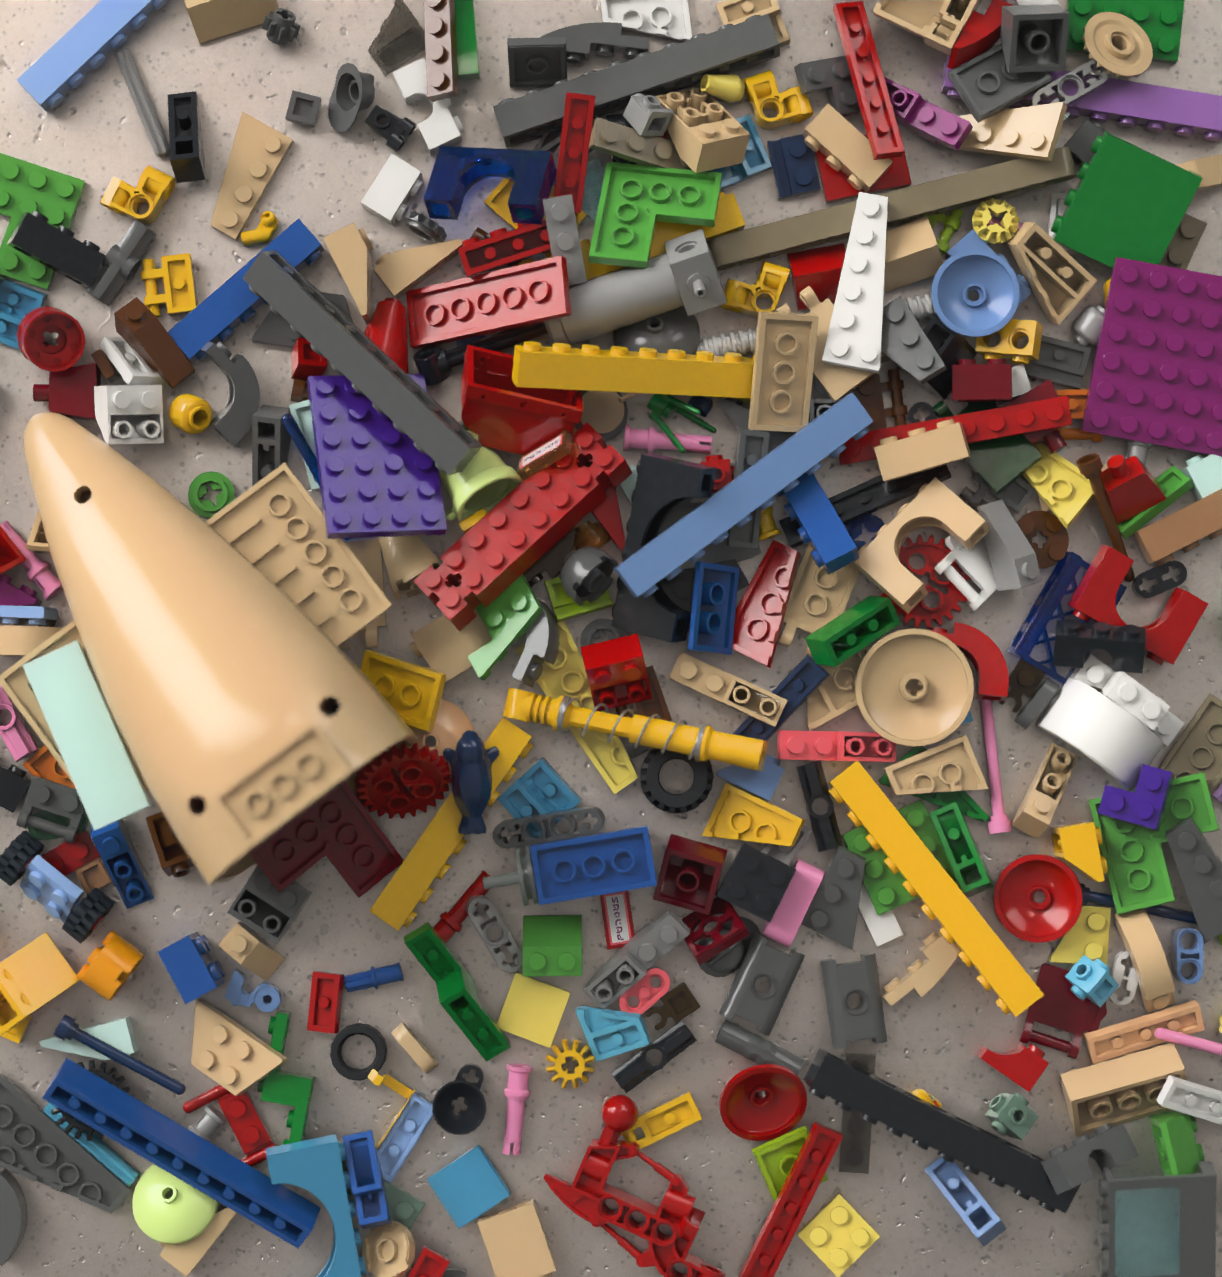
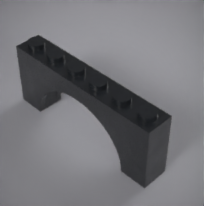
M641 454L636 467L637 480L631 496L632 509L626 525L627 538L622 550V560L625 561L656 538L663 521L678 504L692 497H711L716 468L660 454ZM618 577L616 602L612 608L613 619L611 626L670 643L686 641L691 612L677 606L667 596L660 581L656 583L658 589L644 598L642 595L634 597L620 577Z

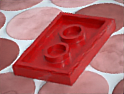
M819 150L815 152L826 203L858 197L859 192L866 193L863 189L860 191L856 190L847 181L848 176L842 170L835 171L826 162L827 157ZM905 152L902 157L890 158L893 161L891 167L867 192L868 194L911 186L912 182Z

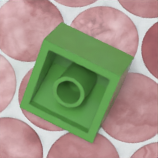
M523 915V976H582V915Z
M1175 1110L1149 1116L1162 1174L1183 1175L1197 1173L1198 1162L1204 1161L1205 1158L1200 1143L1196 1144L1194 1132H1198L1195 1117Z

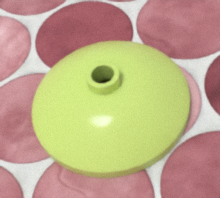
M152 1164L138 1180L132 1200L133 1214L140 1229L153 1240L164 1244H181L199 1236L214 1219L219 1205L218 1201L155 1164ZM173 1190V1196L170 1199H166V1193Z

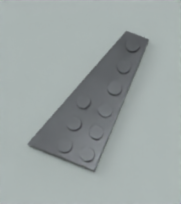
M2 1073L0 1074V1167L33 1181H39L51 1186L54 1190L70 1194L85 1203L112 1214L133 1189L123 1183L69 1134H65L64 1130L49 1118L42 1108Z

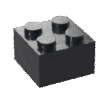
M741 842L716 892V896L771 922L796 869Z

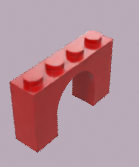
M1102 544L1067 604L1074 609L1072 615L1086 623L1092 619L1095 622H1104L1109 625H1127L1117 612L1116 594L1134 560L1114 548ZM1176 587L1160 615L1150 624L1139 627L1146 628L1145 650L1149 652L1147 658L1161 666L1164 661L1173 665L1208 603L1188 591Z

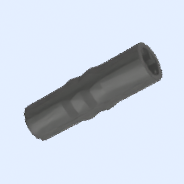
M726 1019L715 1039V1042L758 1065H780L798 1075L804 1063V1059Z

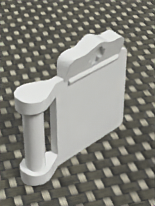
M949 535L945 539V544L951 552L934 569L939 574L943 573L970 601L968 605L975 611L997 589L985 537L969 551L953 536ZM953 561L982 590L979 594L951 565Z

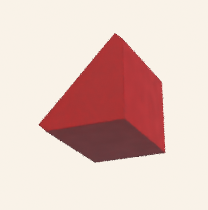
M844 243L787 254L797 311L808 309L799 298V293L808 286L811 287L821 303L829 298L835 304L846 254Z

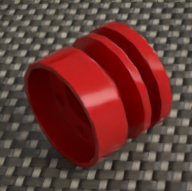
M49 306L36 308L27 313L19 323L16 335L18 347L24 357L40 369L50 372L65 371L75 365L83 355L86 343L84 330L79 322L61 309ZM45 332L54 333L52 335L53 343L44 342L46 338L43 334Z

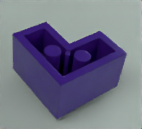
M1142 764L1135 793L1105 785L1098 814L1159 832L1174 774L1170 771Z

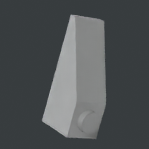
M1000 499L977 506L979 515L986 520L990 529L984 537L997 590L1019 589L1041 582L1042 577L1036 553L1003 500Z

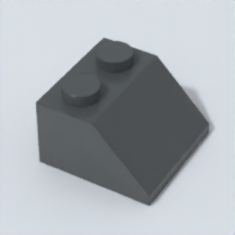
M1059 4L1002 6L1000 37L1007 72L1065 71L1070 13Z

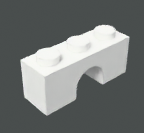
M424 57L392 72L406 105L417 100H425L433 106L431 116L417 124L430 155L433 156L461 143L460 133L464 132V128L457 115L451 116L448 107L452 106L450 99L446 98L432 102L427 98L426 61Z

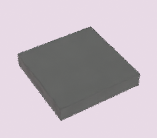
M566 37L507 38L510 87L553 86L556 82L567 79Z

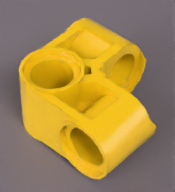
M771 70L743 79L746 97L751 104L756 122L762 129L773 130L784 125L804 121L814 115L808 95H802L799 86L790 88L782 93L778 92L777 83ZM773 109L777 116L775 118H767L764 116L763 110Z
M148 165L142 172L136 188L113 177L100 203L120 215H125L144 225L155 222L166 200L174 190L176 179ZM143 203H149L148 212L139 215L137 213L138 207Z
M763 260L755 285L728 278L724 289L727 303L720 306L726 310L758 318L759 311L775 312L781 293L783 294L790 269ZM766 298L771 302L772 306L768 310H761L757 307L756 301Z

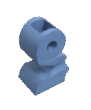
M238 968L234 970L224 996L233 1006L250 1007L255 1003L259 1010L271 1012L280 1005L282 994L278 987L263 981L252 992H246L243 988L246 980L244 973Z

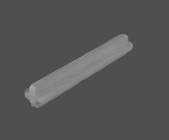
M128 48L115 52L116 60L157 157H163L170 153V147L132 54Z

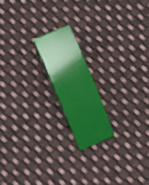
M455 0L458 81L480 79L473 0Z

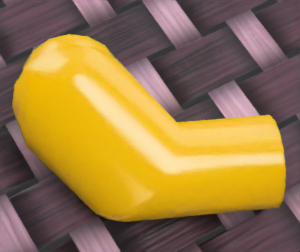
M266 211L260 216L261 221L255 230L241 232L243 246L265 243L271 240L278 228V218L273 212Z

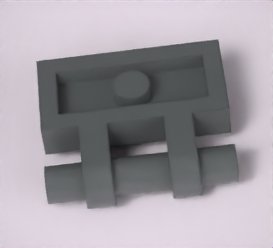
M975 473L971 480L980 486L979 489L973 492L966 486L959 496L968 502L967 505L974 510L977 506L988 503L983 499L988 492L996 499H1002L1007 508L1019 514L1035 493V490L1019 477L996 495L981 477Z

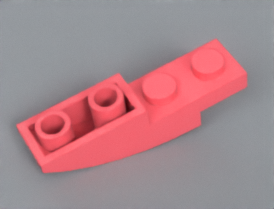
M777 730V760L896 762V743L885 739L877 732Z

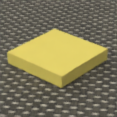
M516 972L497 1025L503 1031L550 1048L571 992Z

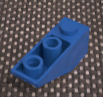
M123 819L95 831L91 824V838L126 908L128 909L153 899V892Z

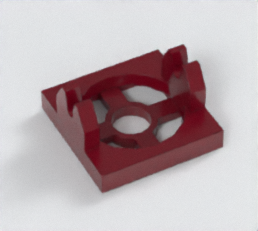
M720 897L714 899L710 915L694 911L681 919L690 928V934L684 941L699 965L750 935L731 903ZM714 914H722V915L719 916V917H717V916H711V915H714ZM732 920L730 932L721 936L722 926ZM718 922L714 930L710 932L704 931V927L708 923ZM699 924V929L694 932L695 928ZM703 937H712L714 940L708 946H701L695 943Z

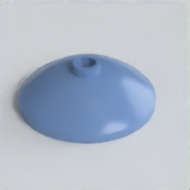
M983 249L964 250L948 258L938 269L931 288L932 305L940 321L951 331L966 337H984L1002 329L1015 314L1020 298L1019 282L1009 263L999 255ZM971 291L976 292L979 296L978 300L971 301L968 298V293Z

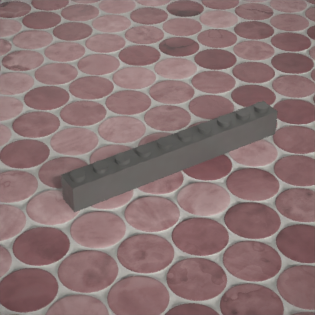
M769 14L763 16L753 15L747 18L745 22L736 25L726 24L720 27L718 31L709 34L700 33L682 43H670L664 46L662 50L653 53L643 52L637 55L635 59L626 62L617 61L610 64L608 68L599 71H587L573 80H560L552 87L543 90L533 89L527 92L525 96L516 99H504L498 105L493 106L506 148L541 137L543 133L549 131L553 133L562 130L566 92L594 95L593 119L626 108L631 96L636 93L655 97L699 84L705 74H728L779 57L780 46Z
M276 250L261 251L242 278L250 285V291L266 300L270 304L269 308L272 312L286 319L290 323V328L293 332L305 337L311 343L310 347L313 351L325 356L331 362L333 370L341 375H345L352 382L351 385L354 390L362 395H366L373 402L372 406L379 413L387 415L399 432L407 434L414 441V446L420 452L428 454L435 461V466L441 472L449 475L462 472L483 445Z

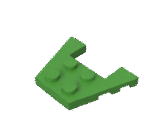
M524 574L486 608L482 604L476 607L492 640L467 657L478 677L483 681L491 674L490 670L497 661H502L508 654L507 649L517 638L520 639L543 611Z

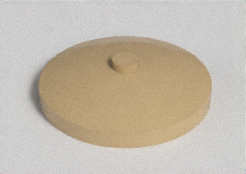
M913 628L890 633L878 640L867 651L857 671L855 690L859 709L864 719L874 731L885 739L900 745L925 746L946 738L962 724L972 704L974 680L966 657L951 640L930 630Z

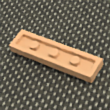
M1196 1000L1085 1033L1084 1037L1089 1058L1095 1064L1167 1042L1155 1037L1154 1032L1157 1028H1164L1187 1035L1203 1031L1205 1028L1200 1005Z

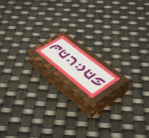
M566 429L519 458L517 474L522 480H526L570 454L572 435Z

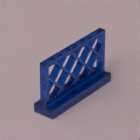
M1066 552L1064 558L1058 561L1006 650L1009 654L1041 670L1062 685L1065 684L1075 668L1070 667L1071 669L1066 678L1057 674L1056 667L1053 666L1054 657L1049 642L1055 640V636L1048 637L1046 625L1049 620L1059 618V621H1065L1064 616L1071 615L1074 610L1063 612L1061 600L1064 595L1074 594L1077 589L1075 576L1080 567L1087 570L1090 566L1089 563L1082 560V557L1074 552ZM1123 584L1119 586L1116 594V606L1127 589ZM1044 643L1048 659L1036 661L1029 655L1034 646ZM1049 663L1050 669L1043 664Z

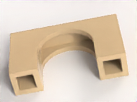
M936 477L929 484L925 483L921 486L917 496L898 510L896 518L890 524H885L879 529L876 538L869 545L866 544L859 549V559L854 561L859 571L907 614L928 594V591L924 584L900 563L899 552L905 538L919 528L928 526L938 527L947 531L970 551L990 531L986 520Z

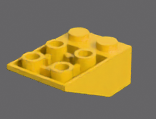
M47 932L0 962V1035L13 1029L80 981Z

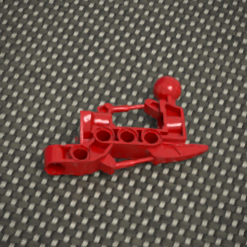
M615 1095L610 1097L602 1106L601 1115L605 1126L600 1138L593 1139L590 1143L572 1185L548 1173L544 1175V1180L554 1194L574 1213L590 1222L594 1227L601 1226L616 1239L617 1243L636 1259L637 1266L641 1268L656 1266L664 1277H725L726 1273L689 1253L706 1212L692 1207L696 1197L687 1193L690 1186L681 1174H674L659 1162L656 1163L642 1153L637 1142L618 1140L621 1132L628 1131L636 1124L639 1114L635 1102L628 1096ZM638 1156L652 1166L653 1170L669 1180L670 1184L660 1207L607 1184V1177L614 1162ZM605 1200H615L619 1208L615 1210L607 1207ZM641 1212L644 1214L646 1221H636L632 1213ZM606 1223H612L648 1240L649 1247L640 1252L625 1237H621ZM662 1224L668 1225L673 1230V1233L669 1235L663 1234L659 1226ZM682 1263L688 1268V1272L680 1273L675 1269L674 1265Z

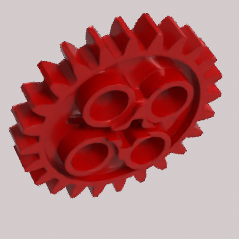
M918 534L916 543H913L909 537H906V546L903 547L901 545L899 559L906 569L918 579L927 576L929 584L948 590V593L944 594L933 586L926 585L928 594L935 595L939 600V605L935 608H929L922 599L908 614L891 599L898 617L900 615L904 616L903 625H906L911 619L914 620L915 629L918 628L920 622H924L925 627L930 629L932 621H935L940 627L942 626L943 616L948 621H952L951 610L956 613L962 611L961 607L957 604L958 602L967 603L968 601L950 580L943 582L936 577L934 567L951 552L949 548L946 549L944 547V538L938 544H935L933 535H930L928 541L924 542L921 534ZM919 556L924 561V567L918 570L913 569L909 565V558ZM955 561L951 563L953 568L966 581L971 580L967 574H963V570ZM885 593L880 595V597H888Z
M402 743L400 749H396L392 745L389 752L383 751L380 753V756L375 757L370 763L364 765L362 770H358L356 772L357 779H355L358 800H361V804L364 807L368 806L370 813L377 810L379 817L387 812L389 819H392L395 814H399L400 818L403 819L405 814L409 812L414 817L416 816V810L419 809L424 813L427 812V805L435 807L437 806L435 799H444L443 792L449 791L448 784L451 783L450 769L444 755L439 756L437 749L430 752L428 745L419 749L418 743H414L411 748H407L406 743Z

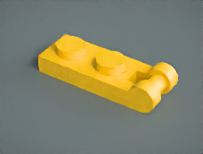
M690 1091L639 1115L636 1124L628 1131L621 1132L620 1136L623 1135L626 1142H637L640 1149L701 1120L702 1116ZM641 1126L645 1136L637 1139L633 1130Z

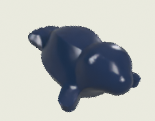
M469 730L463 733L456 744L455 751L450 748H445L443 751V755L450 763L452 769L451 787L453 797L462 814L458 831L459 834L465 835L471 833L482 834L487 831L482 814L491 796V766L499 755L497 747L486 750L485 744L475 731Z

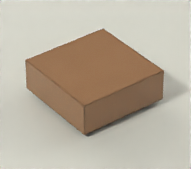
M101 856L74 870L87 895L94 888L101 890L114 883Z

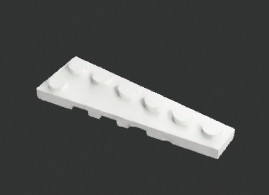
M859 192L822 358L823 363L880 374L888 197Z

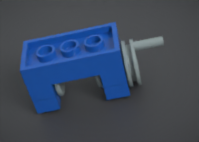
M647 825L525 846V852L522 853L520 848L516 847L515 857L518 872L483 878L484 889L520 884L524 906L529 905L528 899H533L534 904L544 905L657 886Z

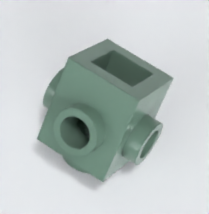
M1001 1092V1094L996 1095L989 1104L990 1109L985 1114L992 1121L991 1127L996 1132L1019 1140L1024 1139L1039 1118L1027 1106L1029 1104L1028 1100L1016 1092L1014 1094Z

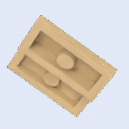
M725 0L716 4L722 26L745 22L747 18L753 15L763 16L769 14L779 46L783 47L790 44V37L781 18L780 8L776 0Z

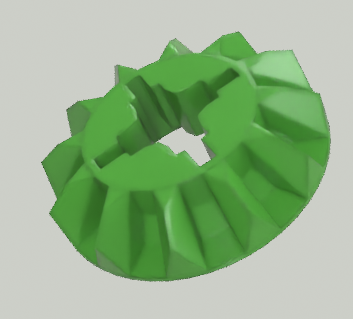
M205 472L198 475L192 481L188 490V500L192 509L199 515L211 518L235 499L234 486L226 476L218 472ZM206 484L214 491L223 490L216 496L217 506L209 499L200 501V499L208 494Z

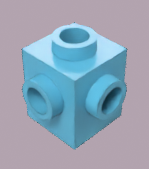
M1085 955L1072 966L1065 976L1072 984L1070 990L1082 1001L1088 998L1099 1007L1105 1003L1119 986L1108 973L1110 968L1098 958L1092 961Z

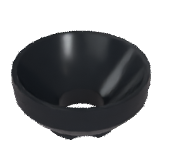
M464 1080L451 1081L443 1085L436 1093L432 1104L433 1116L437 1124L446 1132L454 1135L468 1134L478 1128L484 1120L486 1114L485 1097L482 1091L471 1082ZM457 1097H464L469 1102V1109L464 1114H457L452 1109V1101Z

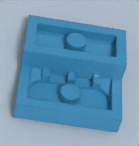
M750 114L736 119L750 133L743 163L708 171L722 173L721 190L773 167Z
M5 279L0 284V343L19 349L16 336L19 323L27 313L44 306L47 294Z
M544 757L497 798L514 818L569 810L582 801L578 794ZM563 817L557 818L555 824H557ZM531 822L528 824V832L533 837H539L542 834V827L539 823Z
M480 1144L427 1178L430 1186L458 1229L512 1194Z

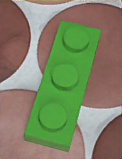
M1174 465L1156 478L1166 500L1117 524L1121 536L1126 540L1193 488L1191 479Z

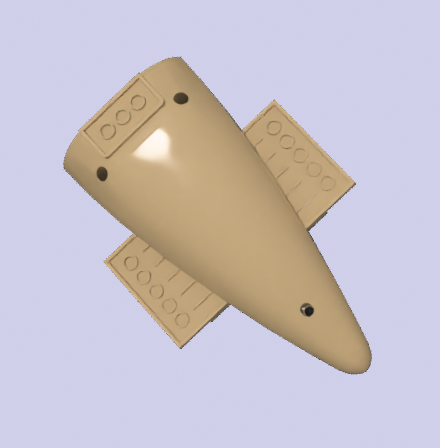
M45 412L34 415L29 420L23 435L26 463L50 552L74 620L0 675V685L71 781L72 778L22 665L77 640L81 643L145 792L150 789L180 843L209 885L228 882L255 865V861L248 854L251 850L343 781L346 782L352 792L356 791V772L362 770V767L370 763L372 759L380 756V753L383 751L389 752L392 745L396 749H400L402 743H406L407 748H409L418 739L370 679L340 649L347 640L393 607V605L342 538L327 539L324 513L285 462L218 513L204 521L146 473L71 418L58 413Z

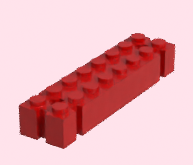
M588 422L570 437L573 444L567 450L560 446L440 556L443 563L436 570L430 565L414 580V583L437 609L439 608L459 632L477 616L473 610L478 605L482 604L486 608L602 502L607 497L604 490L610 484L616 489L632 474L626 460L611 445L607 446L603 437Z

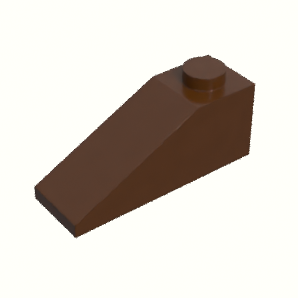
M137 297L114 313L116 332L172 389L195 373L193 366L157 317Z

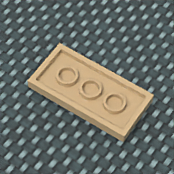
M758 312L748 422L750 430L798 432L808 424L818 315Z

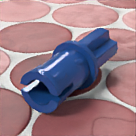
M400 962L374 969V966H371L370 970L344 977L347 992L371 987L378 989L380 985L404 981Z

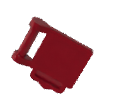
M1044 963L1041 965L1036 985L1044 995L1029 1006L1019 1042L1028 1044L1030 1041L1068 1053L1067 1057L1076 1059L1084 1031L1092 1032L1098 1030L1101 1020L1106 1016V1001L1101 1007L1088 998L1082 1001L1070 990L1072 984L1065 978L1069 970ZM1034 1021L1072 1033V1041L1069 1042L1032 1030Z

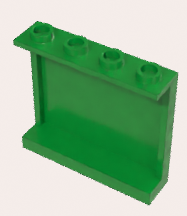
M1105 130L1102 136H1096L1090 148V151L1094 152L1090 162L1084 161L1077 174V178L1081 180L1076 190L1071 188L1063 204L1067 208L1063 216L1057 215L1051 226L1050 231L1054 232L1053 240L1111 268L1114 267L1115 257L1159 265L1203 178L1200 174L1175 165L1111 135Z

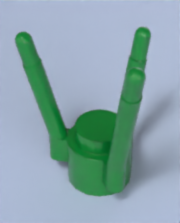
M654 394L647 405V408L652 411L649 418L659 425L681 453H685V448L661 418L669 419L676 411L712 433L717 431L715 427L692 414L699 415L701 413L699 409L671 395Z

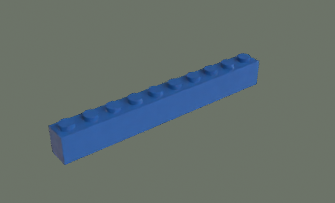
M68 1058L65 1059L42 1099L296 1248L301 1246L313 1230L321 1207L282 1184L272 1185L270 1177Z

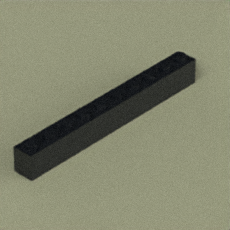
M821 1048L803 1079L810 1087L809 1092L821 1099H825L826 1096L836 1100L834 1104L841 1109L851 1112L853 1108L861 1112L860 1117L874 1125L879 1121L887 1125V1131L902 1138L903 1134H906L913 1138L911 1142L918 1147L928 1150L930 1146L938 1150L937 1155L951 1163L956 1159L964 1163L962 1166L964 1169L975 1175H979L981 1171L989 1175L988 1180L997 1186L1004 1188L1005 1184L1014 1188L1013 1192L1026 1200L1033 1197L1039 1200L1038 1204L1050 1212L1054 1213L1058 1209L1066 1213L1080 1187L1078 1185L1057 1195L1041 1164L1045 1159Z

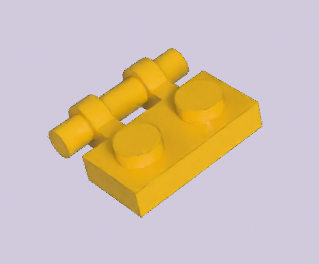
M190 253L161 256L162 268L158 269L154 267V259L142 260L143 271H141V280L145 282L146 290L144 305L157 318L160 317L159 306L167 304L169 316L190 313L197 307ZM164 279L165 294H158L156 280Z

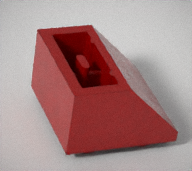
M638 633L580 647L594 707L604 703L608 709L653 699ZM600 706L597 708L596 711H603L606 709L604 706Z

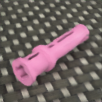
M625 425L623 451H628L629 448L645 449L648 453L655 452L656 449L679 451L664 432H657V429H654V427L634 429L630 425ZM673 433L685 448V451L711 453V445L702 444H711L712 435Z
M8 521L1 523L2 529L27 559L21 564L27 572V579L39 587L44 593L43 598L46 601L57 596L63 590L61 581L50 570V564L41 561L34 552L27 550L26 542L17 534Z
M509 1063L506 1065V1069L509 1071L508 1086L504 1089L505 1097L508 1098L502 1153L510 1155L511 1143H514L513 1155H521L525 1100L530 1096L528 1079L533 1067L526 1064Z

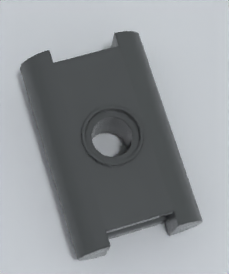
M754 933L719 1014L733 1020L734 1015H737L757 1024L756 1030L770 1036L805 955L791 949L790 954L767 945L768 939ZM767 977L769 980L767 990L763 992L756 991L755 982L757 979Z
M875 953L860 954L861 961L836 964V960L832 958L821 960L833 1049L848 1048L847 1042L870 1038L876 1044L887 1042ZM858 993L861 998L860 1005L857 1008L850 1009L847 999L851 994Z

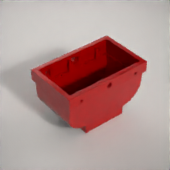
M467 345L464 355V370L461 377V416L464 425L471 432L478 434V442L481 445L525 456L562 433L561 445L569 439L575 423L580 422L583 414L582 390L517 387L512 381L514 355Z

